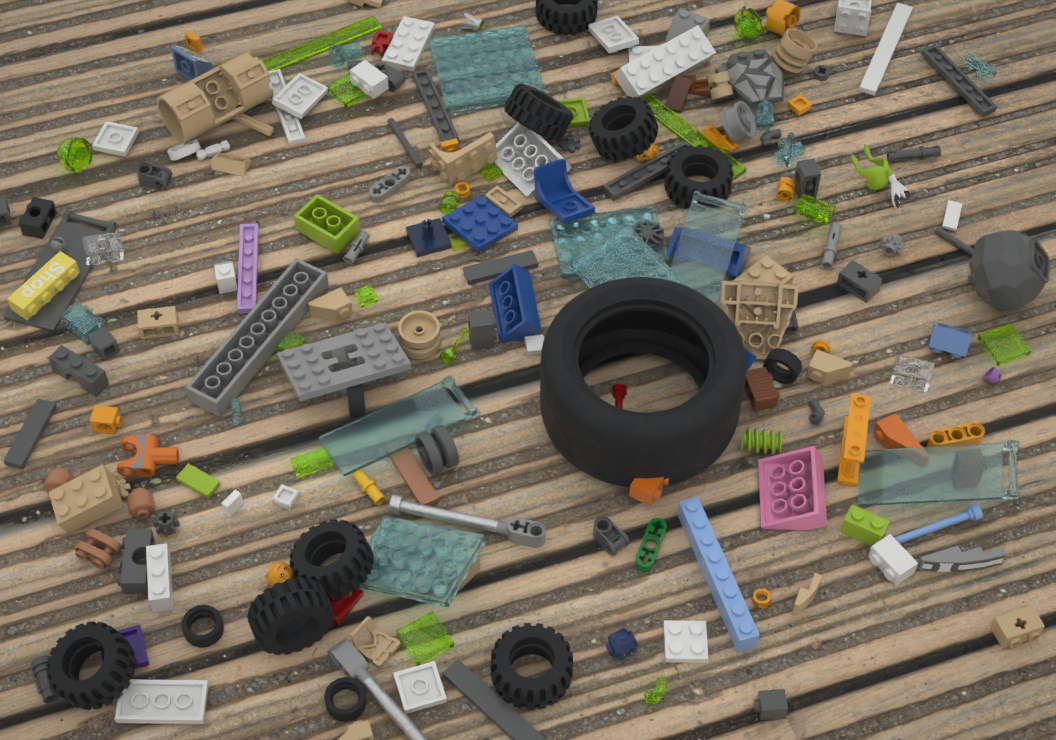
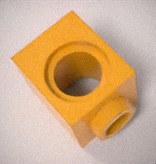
M100 405L94 406L89 420L93 432L116 435L118 427H121L123 421L118 408Z

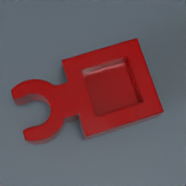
M377 30L372 40L371 55L379 51L382 57L384 49L388 48L393 38V33Z

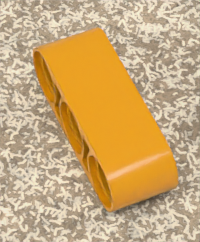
M969 423L932 431L926 446L927 451L936 456L977 448L981 444L985 429L979 423Z

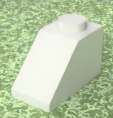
M233 261L214 264L219 293L237 291Z

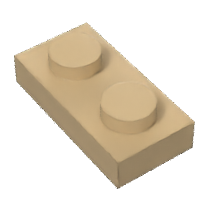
M498 185L485 194L486 199L510 218L522 210V203Z

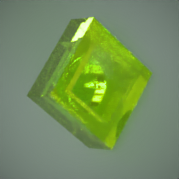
M370 284L353 291L361 308L378 302V296Z

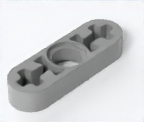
M399 166L369 189L370 200L380 203L409 182L411 179L410 169L406 166ZM388 182L394 183L393 186H386L385 184Z

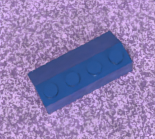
M513 264L489 283L500 342L525 340V336H533L542 330L530 272Z

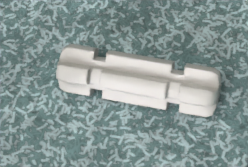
M225 140L220 142V144L217 143L206 147L205 150H198L196 156L201 161L206 159V157L209 158L221 153V151L229 150L230 145Z

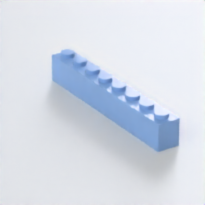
M699 497L679 501L678 518L737 653L756 648L760 634Z

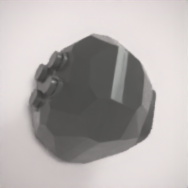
M1002 230L987 234L976 241L972 258L969 262L970 275L968 276V282L970 286L976 288L979 297L985 299L997 310L1011 311L1029 304L1042 291L1045 283L1049 282L1050 259L1036 238H1031L1016 230Z

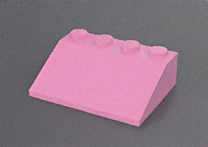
M815 446L758 459L762 529L811 530L827 526L823 458Z

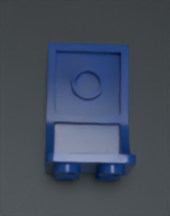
M559 159L534 169L535 199L563 224L595 214V207L572 187L567 175L566 160Z

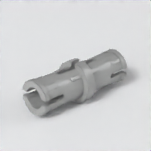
M361 230L356 239L350 243L349 250L343 257L345 263L353 265L357 256L363 252V247L370 237L366 231Z

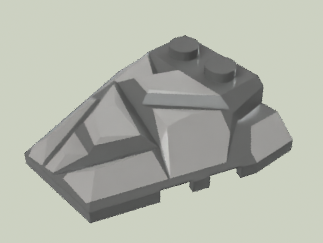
M757 49L750 52L731 54L727 63H722L715 70V74L728 71L730 77L728 84L732 85L733 91L736 90L738 92V97L750 106L783 101L784 68L779 66L773 59V56L770 57L765 50Z

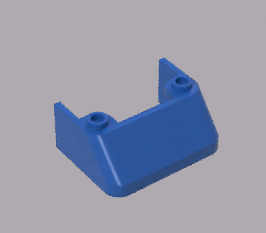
M674 227L666 255L674 256L673 260L684 263V260H690L726 272V276L736 278L744 269L751 247L689 228Z

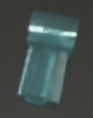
M359 42L346 46L336 44L329 48V61L334 67H341L346 60L363 56Z

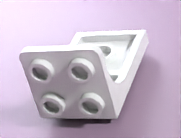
M839 0L834 32L866 36L871 16L872 0Z

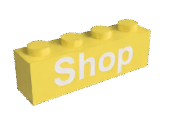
M61 251L58 252L7 298L11 310L28 321L46 303L50 302L59 291H62L71 280L77 277L80 273L77 262Z

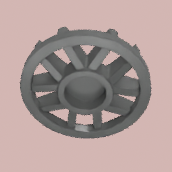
M648 220L644 222L638 221L631 228L630 238L640 248L653 249L663 242L664 229L659 226V223L656 224Z

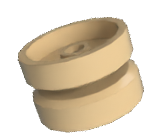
M419 310L406 314L400 320L398 325L400 346L408 357L427 359L439 350L441 345L440 324L435 315Z

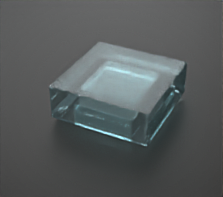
M231 398L234 426L241 425L242 411L240 400L238 398Z

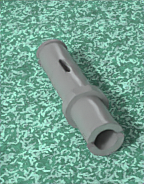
M834 222L830 225L826 247L822 252L823 260L821 267L826 270L832 269L834 258L837 256L836 248L842 228L839 223Z

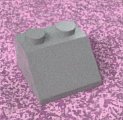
M680 8L672 20L665 43L697 25L707 37L710 19Z

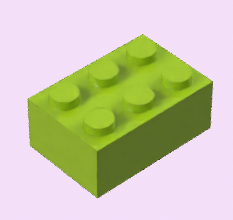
M318 194L294 215L296 231L336 254H339L360 232L359 217Z

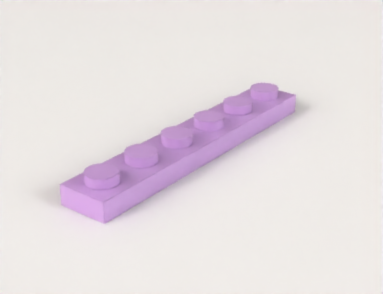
M258 223L240 224L237 290L238 314L249 313L257 304Z

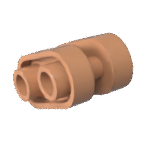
M89 528L84 534L87 542L79 541L74 547L75 555L83 561L88 560L99 569H107L113 562L110 554L117 556L122 550V545L117 540L93 528Z

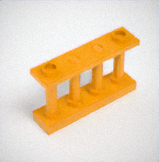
M855 393L850 395L848 416H845L837 476L838 485L857 488L860 463H864L871 396Z

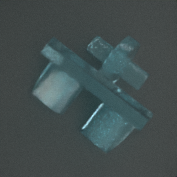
M767 100L756 105V126H759L760 131H769V128L774 126V103H770Z
M793 132L788 133L787 138L779 139L778 147L782 151H776L775 153L777 163L785 162L786 167H792L794 157L802 156L805 153V146L798 141L796 143L793 140Z

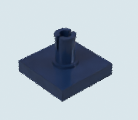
M440 218L434 220L427 219V221L424 220L422 223L406 227V233L417 258L451 249V242Z

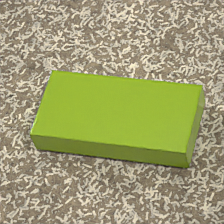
M189 463L176 477L177 482L207 499L221 485L219 480Z

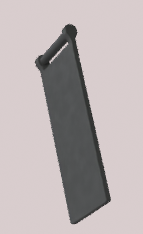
M65 210L62 220L22 285L57 254L51 248V241L54 237H62L65 240L67 247L62 253L77 262L80 273L28 321L12 311L10 305L3 315L4 319L54 332L111 234L115 232L117 223L113 221L106 222ZM73 220L105 228L106 231L81 226L78 224L70 223L69 221Z

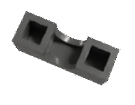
M63 345L48 357L53 372L67 380L74 376L79 381L82 389L95 397L109 385L105 370Z
M127 529L126 537L122 539L124 555L120 556L122 571L118 574L117 581L124 594L148 593L147 565H138L136 563L146 557V546H151L155 543L152 529Z

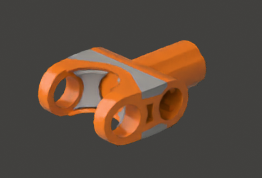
M154 435L126 436L122 438L120 447L136 455L129 460L118 463L117 472L126 477H152L155 474L156 465H178L179 448L158 447L159 439Z

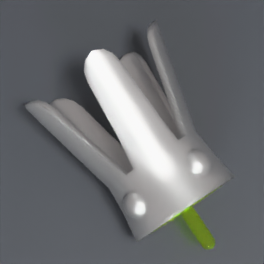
M468 12L464 13V16L472 21L461 22V25L467 26L462 27V29H472L473 31L480 32L482 27L486 28L483 26L484 20L476 18Z

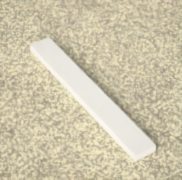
M901 3L896 4L859 87L860 92L875 96L911 15L912 6Z

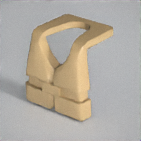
M367 616L351 633L354 647L378 668L382 667L389 659V655H392L401 645L400 640L394 637L391 638L390 635L376 629L370 616ZM364 627L373 635V644H360L359 633Z

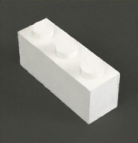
M166 543L146 546L148 601L152 613L174 610L171 555L168 545Z

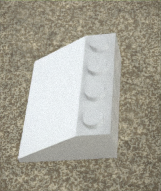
M518 122L496 144L498 159L493 164L529 198L535 195L534 169L564 158L540 135ZM566 161L567 172H568L572 167H571V166L568 164V162Z

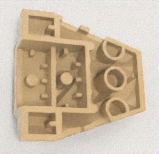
M740 280L722 281L720 300L723 311L734 323L744 347L757 356L756 359L765 360L769 352L779 348L783 334L797 306L798 285Z

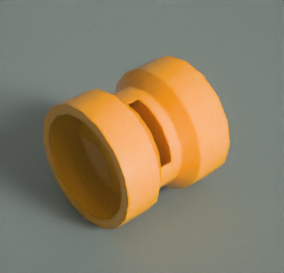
M782 177L778 180L776 192L778 200L789 202L793 199L796 183L792 178Z

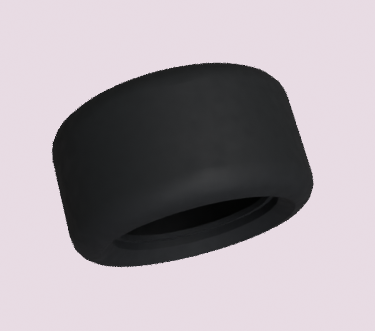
M629 277L604 282L582 292L569 301L555 316L548 328L541 350L540 408L543 422L551 441L558 451L579 470L593 478L617 486L630 488L635 478L664 477V480L669 478V486L696 476L722 455L735 433L747 372L746 355L742 339L734 323L719 306L700 292L677 282L652 277ZM626 353H646L664 357L681 366L694 379L699 391L687 402L675 408L660 412L640 413L624 410L605 402L588 387L583 378L597 364L613 356Z

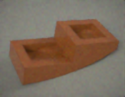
M695 75L682 76L693 79V84L688 94L711 95L710 90L712 87L708 85L707 79L697 80Z

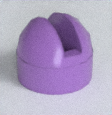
M992 367L984 374L983 378L987 382L995 384L1000 380L1001 374L995 367Z

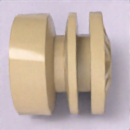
M790 28L785 32L781 43L778 44L772 56L775 62L785 70L800 73L816 51L817 44L807 33Z

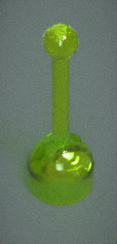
M463 327L461 329V334L452 348H446L440 354V359L444 363L452 364L455 361V348L463 336L468 333L467 328Z

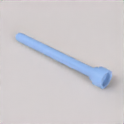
M978 504L968 506L963 513L894 538L901 544L965 520L977 521L983 518L982 510Z

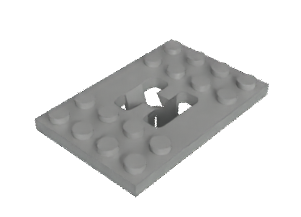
M386 322L276 353L277 359L299 401L339 390L340 392H347L349 387L412 369L411 362ZM356 350L355 352L347 354L349 361H347L346 352Z

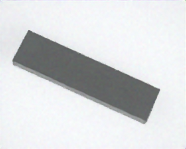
M533 250L466 266L463 267V272L468 285L494 279L513 264L525 270L537 268L538 261Z
M37 399L3 460L5 465L20 469L25 467L57 408L56 403Z

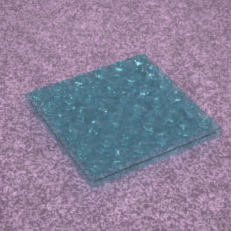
M525 25L428 39L444 105L448 113L504 105L514 87L519 83L529 85L546 94Z

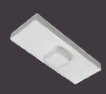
M948 200L942 225L943 229L957 230L963 203Z

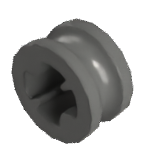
M825 65L817 66L814 71L815 79L819 81L827 80L829 78V68Z

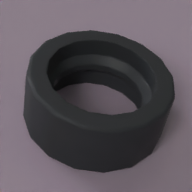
M777 348L769 352L763 367H766L768 373L772 374L774 381L782 384H791L798 378L802 370V363L792 352ZM777 363L786 366L789 370L780 367Z
M359 384L347 388L350 417L366 416L363 385Z
M197 605L185 613L182 619V630L187 642L192 646L202 648L215 644L221 638L224 632V624L219 611L213 606ZM202 617L214 619L215 627L211 632L205 635H196L191 632L190 626L195 620Z
M349 677L338 678L331 682L326 688L324 695L327 712L338 721L347 722L355 720L364 712L367 703L365 689L362 684L356 679ZM341 690H353L358 694V702L352 708L338 709L333 704L334 695Z

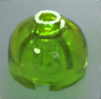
M744 6L734 17L735 33L741 38L752 40L766 31V25L763 26L761 24L763 19L752 8L747 10L745 9L746 6Z
M69 137L62 141L57 150V158L60 165L68 171L79 173L83 172L81 170L85 166L88 168L93 155L92 149H89V141L79 137Z

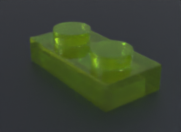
M328 446L290 458L296 478L335 466Z

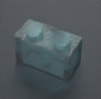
M79 301L61 313L64 326L87 346L90 345L88 335L102 328L105 324L100 316H95L87 305L84 306Z

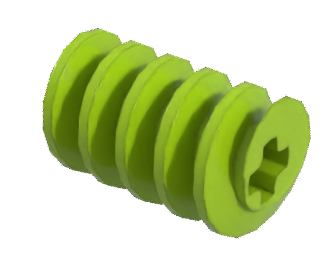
M747 427L746 431L742 432L740 450L743 451L745 446H747L748 452H751L753 447H755L756 453H759L761 448H763L764 454H767L769 449H771L773 456L777 450H779L780 454L783 440L782 431H779L777 436H775L774 430H771L769 435H767L766 429H763L761 434H759L758 428H755L753 433H751V428Z

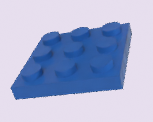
M483 195L442 217V223L477 252L518 230V224Z

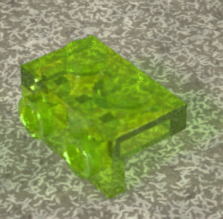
M802 194L801 198L796 200L794 213L827 225L835 212L836 206Z

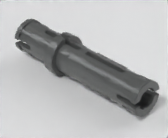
M937 145L887 152V161L891 163L941 156V148Z

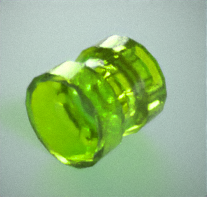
M446 191L439 210L447 215L458 209L457 206L461 200L460 195L454 191Z

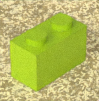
M851 505L844 519L841 533L872 546L885 537L890 521L855 505Z

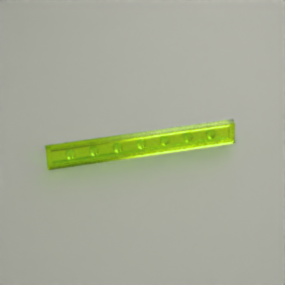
M370 16L265 58L262 62L268 72L277 69L282 70L381 30V24L374 16Z
M651 93L641 98L650 105L655 119L681 140L687 141L693 147L697 145H702V147L710 146L713 150L721 151V154H724L732 164L733 180L746 172L747 168L722 148L709 141L700 131Z

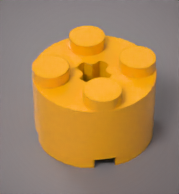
M776 0L773 6L769 7L766 11L767 23L765 29L784 36L787 29H796L797 27H794V25L800 20V7L784 0Z

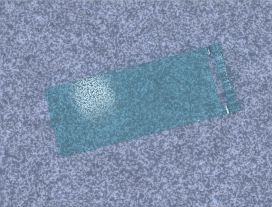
M694 191L666 280L688 286L700 292L717 305L722 281L725 280L748 203L742 202L741 204ZM698 201H702L730 209L739 210L740 212L739 214L700 205L697 203Z
M449 375L435 385L320 436L319 442L343 476H347L416 444L415 435L424 431L431 434V429L438 425H444L446 429L451 428L468 419L478 418L481 412L476 406L472 405L455 384V379ZM444 388H450L466 408V413L461 411Z
M1009 440L1003 443L865 451L864 463H860L858 503L860 506L994 499L1018 500L1020 498V492L1017 490V450H1019V441ZM1003 450H1009V490L1003 492Z

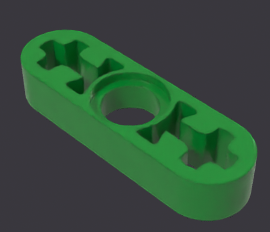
M661 518L650 520L636 555L635 566L641 572H648L653 568L664 540L667 524ZM660 526L657 536L654 535V528ZM648 541H653L657 546L655 548H648L645 544ZM645 554H647L648 562L642 564V561L645 558Z

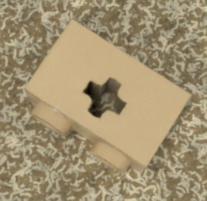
M175 306L137 310L138 330L141 340L179 335L178 315Z
M1033 605L995 617L990 628L1003 649L1009 646L1011 648L1017 647L1027 640L1030 642L1040 638L1045 626Z

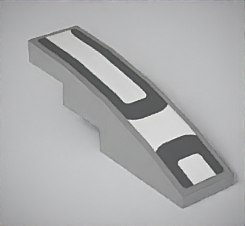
M959 546L922 556L917 569L919 571L937 573L983 570L1002 565L1007 554L1003 548L984 553L981 547L961 552Z

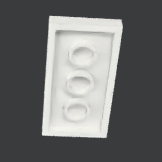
M403 16L382 58V63H386L390 67L414 72L435 28V23Z
M130 679L129 687L121 692L123 695L117 701L116 723L204 724L209 683L208 680Z

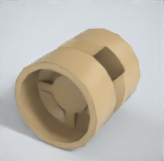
M728 71L706 76L708 85L712 87L710 90L712 100L733 95L732 85L728 84L730 81Z

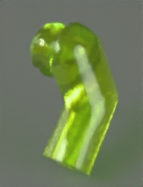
M658 677L656 689L649 692L645 691L643 697L646 703L654 705L665 698L666 678Z

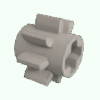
M890 234V236L885 235L881 247L885 254L895 256L896 253L901 254L905 243L900 235Z

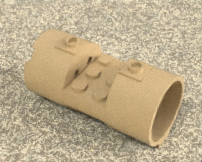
M247 51L158 96L157 106L159 113L172 136L179 143L184 144L272 98L273 89L269 87V82H271L270 73L261 59L259 60L257 56L253 58L251 52Z

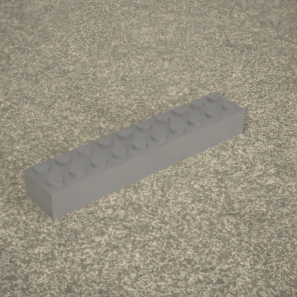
M296 258L185 387L188 401L221 417L309 311L308 302L319 298L329 287L327 272Z

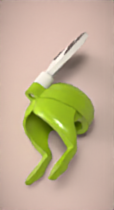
M865 144V155L870 162L878 166L861 169L857 158L852 154L851 161L856 171L867 179L864 183L871 190L885 188L891 183L892 203L895 208H899L901 203L900 196L905 199L910 198L909 191L897 181L888 161L885 158H873L869 147Z

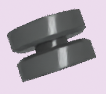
M444 425L432 428L431 434L424 431L415 435L418 453L431 475L442 472L444 466L451 468L459 464L457 448Z

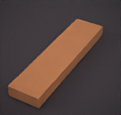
M402 439L386 446L387 454L417 503L430 506L439 502L438 494L405 441Z

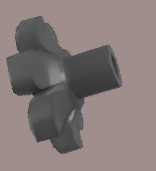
M567 134V137H562L559 147L565 152L569 149L570 153H575V149H580L581 147L580 138H574L573 134Z

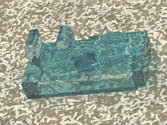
M968 51L963 56L967 67L978 70L976 72L977 78L981 74H985L984 82L988 81L989 75L994 78L997 74L995 66Z

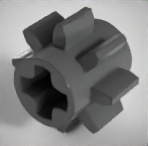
M167 510L157 514V520L153 521L157 534L162 533L165 537L173 533L176 534V527L180 526L176 513L171 514Z

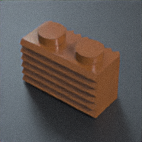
M766 367L748 370L744 387L754 411L776 407L780 395L778 388H774L772 374L768 373Z

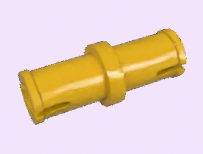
M360 468L353 473L352 477L362 487V492L367 494L375 505L378 506L385 501L386 497L376 487V482L371 480L363 469Z

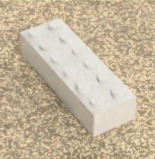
M697 25L622 66L614 77L627 96L642 99L674 81L677 75L683 76L710 61L717 52Z

